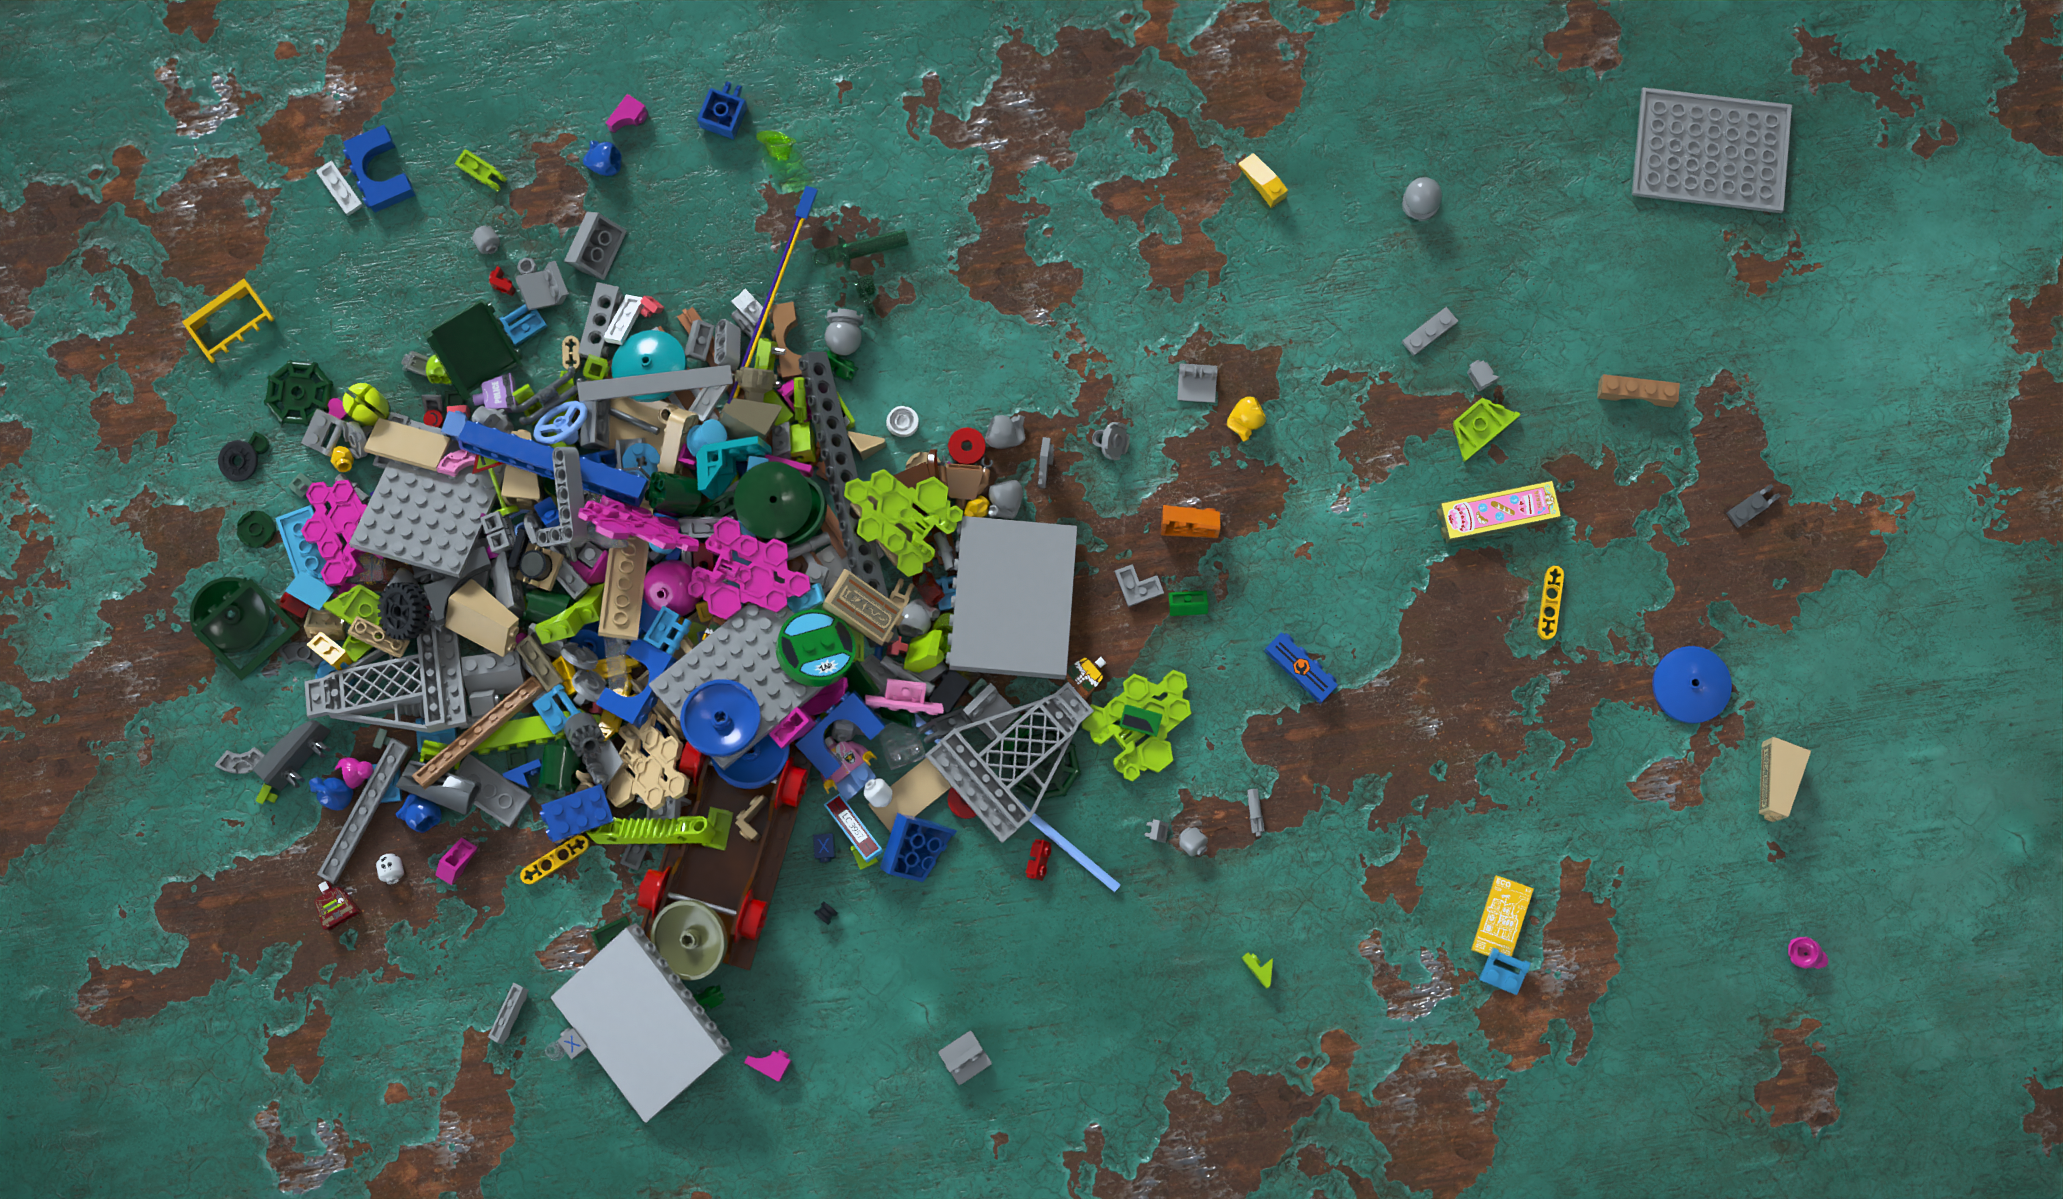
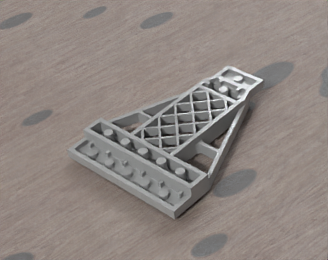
M426 621L427 626L423 629L424 632L417 637L418 654L397 659L390 655V660L369 664L386 654V652L377 649L343 670L332 672L323 678L304 681L308 718L312 719L329 715L334 719L428 733L468 725L459 634L446 628L444 633H441L429 621ZM416 666L417 668L411 675L405 672L409 667ZM397 670L398 672L392 679L386 676L390 671ZM419 673L421 675V681L416 679ZM378 674L379 676L373 683L367 680L371 675ZM402 675L408 677L403 685L397 683ZM359 678L360 680L354 687L348 684L352 679ZM383 679H386L389 683L382 690L378 685ZM414 681L419 685L411 692L407 688ZM364 683L370 685V687L363 694L359 691V689ZM395 685L400 689L392 696L388 692ZM376 689L381 693L373 700L369 696ZM357 693L361 698L356 704H353L350 700ZM423 702L425 725L401 722V707ZM389 709L395 710V720L361 716Z
M1067 682L1055 694L1044 697L1041 700L956 729L954 728L925 756L997 839L1003 843L1032 818L1079 724L1091 715L1094 710L1072 685ZM1021 711H1027L1002 734L998 733L990 724L992 721ZM1033 716H1044V725L1032 726ZM1030 717V725H1021ZM1046 719L1053 727H1046ZM986 724L997 738L977 754L961 736L960 732ZM1018 728L1029 729V739L1018 738ZM1016 729L1015 738H1007ZM1032 729L1043 730V740L1031 739ZM1046 730L1057 731L1056 741L1045 740ZM1003 741H1015L1014 752L1003 751ZM1001 742L1000 751L992 750L996 745H998ZM1017 742H1029L1028 753L1017 752ZM1031 743H1042V754L1030 753ZM1045 744H1055L1044 754ZM1060 748L1061 753L1046 782L1042 783L1033 770ZM989 753L1000 754V764H988ZM1003 754L1014 755L1013 765H1002ZM985 755H986V763H985V762L983 761V759H982V757H984ZM1016 755L1028 756L1027 766H1016ZM1030 756L1040 757L1030 766ZM990 767L999 768V778ZM1002 768L1013 769V778H1001ZM1015 769H1025V771L1015 779ZM1027 775H1030L1042 788L1030 812L1010 791ZM1003 782H1011V783H1010L1008 786H1005V784H1004Z

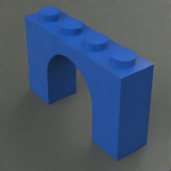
M385 125L343 142L345 146L343 152L347 160H351L352 165H350V169L353 175L358 177L359 181L356 183L359 190L363 191L366 196L363 200L367 208L371 207L374 212H378L416 195L405 173L382 182L373 181L368 178L367 167L372 158L396 147Z
M639 638L633 640L626 652L632 659L648 668V684L678 661L670 654ZM648 684L640 694L633 697H624L605 687L596 704L640 729L646 723L651 709L656 706L658 696L651 690Z
M855 690L852 693L847 691L840 698L841 702L837 706L834 704L825 711L827 715L822 719L818 717L815 720L816 724L803 737L797 738L798 741L795 744L826 779L842 766V762L828 748L825 742V729L830 723L840 719L849 720L855 723L870 740L886 726L880 717L868 705H865V701Z

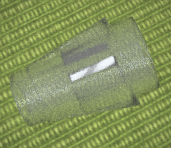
M552 1041L545 1048V1054L550 1060L558 1061L564 1056L565 1050L558 1041ZM551 1048L555 1049L554 1054L550 1051Z

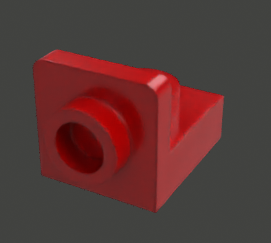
M497 266L495 271L493 270L489 276L490 285L492 288L513 297L516 291L512 284L513 282L502 278L504 272Z
M284 592L280 599V606L300 618L304 617L310 605L287 592Z

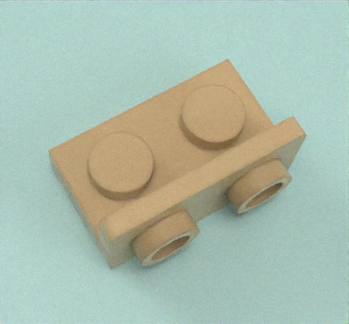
M309 608L304 624L308 638L313 639L318 633L322 632L331 640L346 639L344 631L346 621L326 609L319 611Z

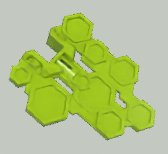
M885 469L872 473L871 481L862 482L857 478L847 482L845 485L844 497L853 504L857 503L862 507L857 534L867 542L877 539L892 553L898 555L897 569L908 577L922 572L923 564L931 561L934 557L935 549L923 540L933 526H936L947 535L956 529L957 522L961 521L963 516V510L959 507L953 506L950 508V501L947 500L948 487L935 477L917 483L915 490L913 487L907 488ZM868 496H872L878 501L877 511L873 509L874 504L868 500ZM913 503L916 504L923 511H925L929 516L924 517L922 514L916 511L912 507ZM915 522H917V523L920 524L922 527H924L925 530H923L921 527H919ZM901 523L913 532L911 543L906 540L907 534L896 527L895 524Z
M1172 670L1163 677L1162 682L1156 685L1147 681V678L1133 674L1123 682L1124 692L1108 702L1107 706L1101 708L1093 704L1090 705L1094 712L1081 722L1082 729L1090 732L1091 739L1098 746H1102L1112 737L1116 740L1124 751L1114 758L1113 764L1118 772L1123 773L1124 779L1133 782L1140 776L1139 770L1146 771L1149 769L1159 773L1173 762L1171 744L1165 741L1168 732L1191 715L1189 701L1182 698L1183 691L1188 687L1186 675ZM1164 692L1167 693V697L1162 701L1152 698L1153 696L1159 697ZM1125 705L1163 715L1157 737L1150 736L1138 747H1136L1135 743L1146 734L1122 728L1113 723L1121 720Z

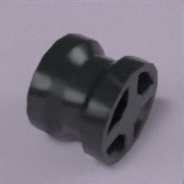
M823 901L820 909L815 910L814 914L829 925L832 917L837 916L838 912Z

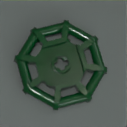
M288 360L283 367L271 376H268L264 405L269 407L280 424L288 423L309 426L316 409L324 412L329 410L328 402L330 401L333 381L328 379L319 368L318 363ZM296 369L307 370L305 374L296 373ZM287 372H290V375H288V378L286 380H279ZM315 373L321 382L316 384L311 379V376ZM275 385H279L277 396H274ZM298 388L302 391L299 397L294 394V391H297ZM318 389H323L322 402L317 400ZM277 402H282L285 407L283 411L278 408ZM314 404L319 406L307 415L306 410L313 408ZM291 411L300 412L301 417L289 416Z
M1054 731L1045 732V740L1056 741L1057 734ZM1043 733L1031 735V739L1043 740ZM1023 736L1024 739H1029V736ZM1021 742L1017 752H1024L1029 742ZM1031 743L1030 753L1042 754V746L1035 747ZM1069 743L1063 755L1069 754L1071 767H1065L1064 758L1062 757L1048 784H1055L1057 789L1045 791L1041 800L1059 796L1065 797L1078 775H1081L1075 744ZM1052 744L1045 745L1044 754L1052 747ZM1056 750L1045 759L1047 763L1051 764L1047 771H1044L1039 766L1033 770L1042 783L1046 782L1061 753L1060 751ZM1014 755L1009 758L1011 765L1014 763ZM1016 755V766H1019V764L1027 766L1028 757L1023 759L1020 758V755ZM1030 756V766L1040 757ZM1015 769L1016 779L1021 774L1020 769ZM1063 773H1070L1064 784L1061 785L1059 779ZM1027 775L1015 787L1020 788L1037 800L1042 788L1039 786L1037 791L1025 782L1029 779L1037 783L1030 775Z

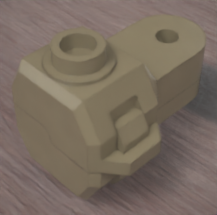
M741 367L740 370L736 371L735 381L745 391L744 400L763 403L764 393L772 390V386L776 385L777 375L772 370Z

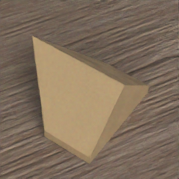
M850 431L847 433L850 442L863 461L886 447L885 438Z

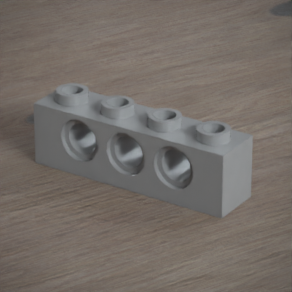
M597 282L578 351L581 358L587 359L589 354L603 359L607 358L609 347L608 342H605L604 336L617 313L618 305H621L623 301V294L619 287ZM610 302L611 305L608 308H602L604 303ZM600 320H606L603 326H598ZM595 338H601L598 344H593Z

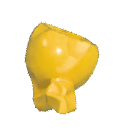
M1251 396L1241 399L1228 417V428L1239 434L1243 442L1249 439L1252 430H1257L1266 422V416L1258 400Z

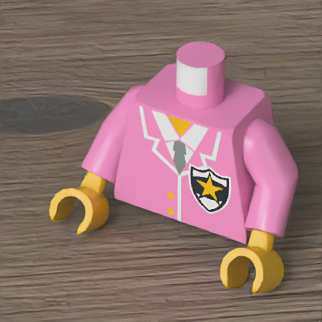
M832 736L825 739L828 748L842 762V766L828 779L821 774L826 792L830 793L828 791L830 787H834L837 790L836 785L847 777L851 771L864 762L870 766L869 760L871 758L877 759V757L863 745L853 741L837 744Z

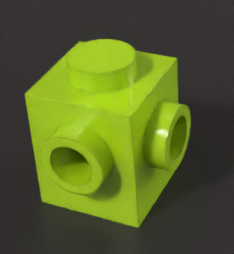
M589 354L583 369V376H586L585 378L590 381L602 380L603 376L607 377L610 366H607V360Z

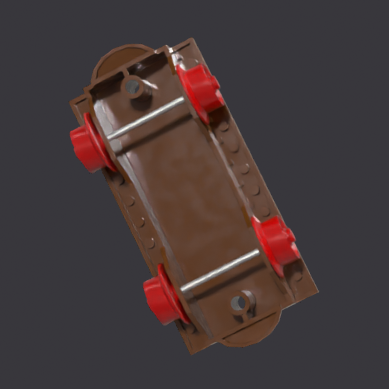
M798 739L789 744V758L782 773L771 783L754 789L738 788L724 781L716 772L711 757L697 751L687 741L685 748L682 750L679 772L686 775L690 780L688 791L684 798L691 800V805L680 807V817L702 816L708 819L710 807L727 810L734 814L725 851L704 847L702 843H668L665 846L658 871L653 869L647 871L639 887L638 907L646 909L641 928L650 942L653 923L657 915L665 907L680 900H696L711 907L724 924L727 934V950L722 963L751 970L813 765L795 745ZM757 795L759 797L764 795L769 799L768 803L748 823L762 837L757 842L754 840L749 841L739 833L741 828L735 824L737 821L736 817L741 811H747L751 807L750 802Z

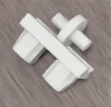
M744 289L739 296L732 300V303L755 326L763 307Z

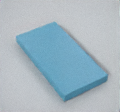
M309 505L275 518L295 577L301 570L307 571L311 569L319 574L317 577L324 580L320 572L325 566L326 560L322 558L317 543L309 544L301 532L306 521L311 519L315 513L314 507Z

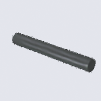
M611 407L608 411L609 415L655 435H658L660 432V428Z

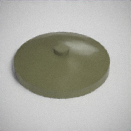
M680 900L668 905L657 915L651 929V942L680 979H701L714 972L725 957L727 934L724 924L718 914L702 902Z

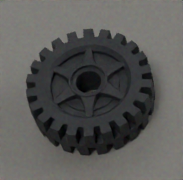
M411 582L392 583L385 588V591H382L381 595L383 597H379V602L381 603L378 605V609H380L378 617H381L379 623L383 625L382 629L386 631V635L392 639L408 640L420 636L419 634L424 632L423 629L427 626L425 622L429 620V617L426 616L429 613V609H426V606L429 604L428 601H424L427 597L425 594H422L423 590L418 588L417 584Z

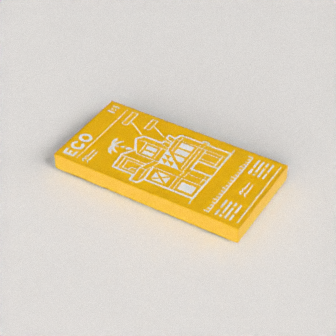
M1496 875L1471 950L1489 956L1494 947L1499 952L1512 957L1534 888Z

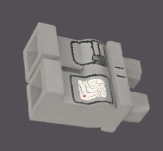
M500 511L480 517L485 533L488 534L487 539L491 551L497 554L504 551L511 554L516 539L511 518L502 516Z

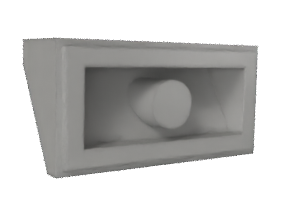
M699 319L693 321L685 349L687 358L706 361L715 325Z

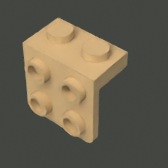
M757 795L750 802L751 807L747 811H741L736 817L737 821L735 824L741 828L739 833L749 841L754 840L757 842L762 837L748 823L768 803L769 799L764 795L760 797Z

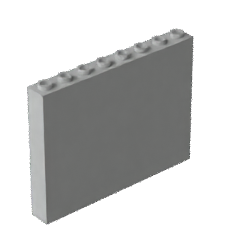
M962 516V522H958L957 533L961 534L960 540H956L955 552H959V559L954 561V570L958 571L957 577H953L952 589H956V595L951 597V607L954 608V615L950 614L949 626H953L952 633H948L947 644L951 645V652H947L946 664H950L949 670L1065 680L1067 674L1077 526Z
M636 923L626 927L550 997L645 1123L655 1118L733 1050L728 1040L718 1031L716 1024L705 1014L704 1009L695 1001L692 993L682 984L679 976L669 967L667 960L659 954L656 946L650 942L643 929Z

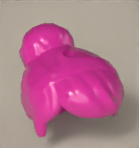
M343 758L335 767V770L340 767L342 768L343 778L349 788L360 786L374 771L371 763L367 761L359 762L355 758Z
M1795 938L1788 945V955L1791 957L1790 960L1794 965L1806 969L1813 967L1820 969L1828 965L1829 959L1826 953L1811 938Z

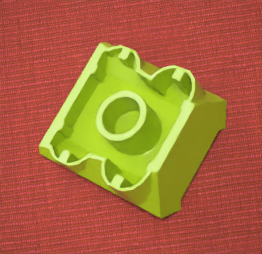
M933 630L911 639L904 662V669L920 673L936 667L937 664L942 662L944 659V653L940 650V646L944 642L942 630Z

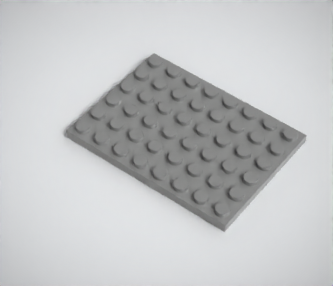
M1642 88L1632 196L1782 213L1784 209L1792 105Z
M409 420L407 426L443 435L441 433L442 428L425 425L413 420ZM451 440L444 457L449 453L460 450L458 441ZM390 459L349 542L350 547L460 578L483 529L480 515L481 513L488 515L497 498L489 470L472 474L474 465L460 470L456 477ZM506 464L493 468L500 489L503 485Z
M750 602L648 684L651 690L679 721L682 706L688 695L695 688L708 681L717 679L733 680L744 685L754 694L761 712L759 731L754 740L742 751L725 757L711 756L723 770L769 734L796 706L800 708L826 687H812L798 683L783 671L777 660L776 641L779 632L786 620L794 615L788 606L775 613Z

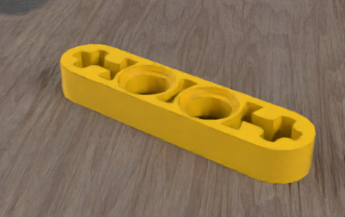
M1552 566L1545 573L1537 630L1539 637L1543 640L1552 639L1557 631L1564 572L1559 566ZM1554 570L1556 571V574L1559 575V577L1555 579V584H1559V586L1551 584L1553 581V576L1550 575V573H1552ZM1555 589L1557 597L1554 599L1549 598L1547 590ZM1551 607L1554 609V616L1547 617L1544 613L1545 608ZM1543 620L1554 621L1553 623L1549 624L1548 629L1552 631V633H1549L1548 636H1546L1545 632L1542 631V629H1545L1547 625V622H1543Z
M582 835L573 837L525 867L520 874L521 880L528 885L539 882L585 853L590 847L589 840ZM578 840L585 841L583 844L584 848L578 847L573 851L576 853L573 855L572 850L568 846L575 847L578 844ZM563 849H566L569 853L566 860H560L558 857L559 852ZM544 860H550L552 863V867L548 871L542 869ZM537 865L542 875L536 873L532 876L533 880L526 879L525 877L528 876L527 872H535L537 870L535 866Z

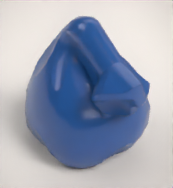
M592 140L590 141V149L583 158V164L600 175L613 176L621 169L622 156L613 143H599Z
M316 777L309 782L311 791L313 793L317 792L318 802L328 809L335 811L344 810L352 800L353 788H349L346 782L341 779L330 777L323 781L321 778Z
M415 794L408 795L402 808L395 813L398 819L405 820L411 829L421 833L428 831L438 824L442 817L441 810L435 802Z

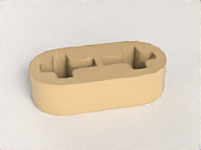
M568 336L563 340L562 357L563 366L567 371L570 367L568 363H571V357H573V360L576 362V364H573V367H575L577 372L581 368V357L578 354L580 342L574 336ZM571 341L576 344V346H573V352L567 346L570 345Z

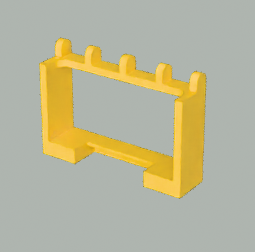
M242 279L182 323L213 364L216 360L214 358L215 354L222 349L227 354L230 352L227 348L229 344L237 339L241 343L244 342L245 339L242 335L252 328H255L258 332L261 330L258 324L265 319H269L272 322L274 321V316L253 287L245 279ZM250 293L263 310V313L209 350L196 330L207 323L206 318L235 298L240 300Z

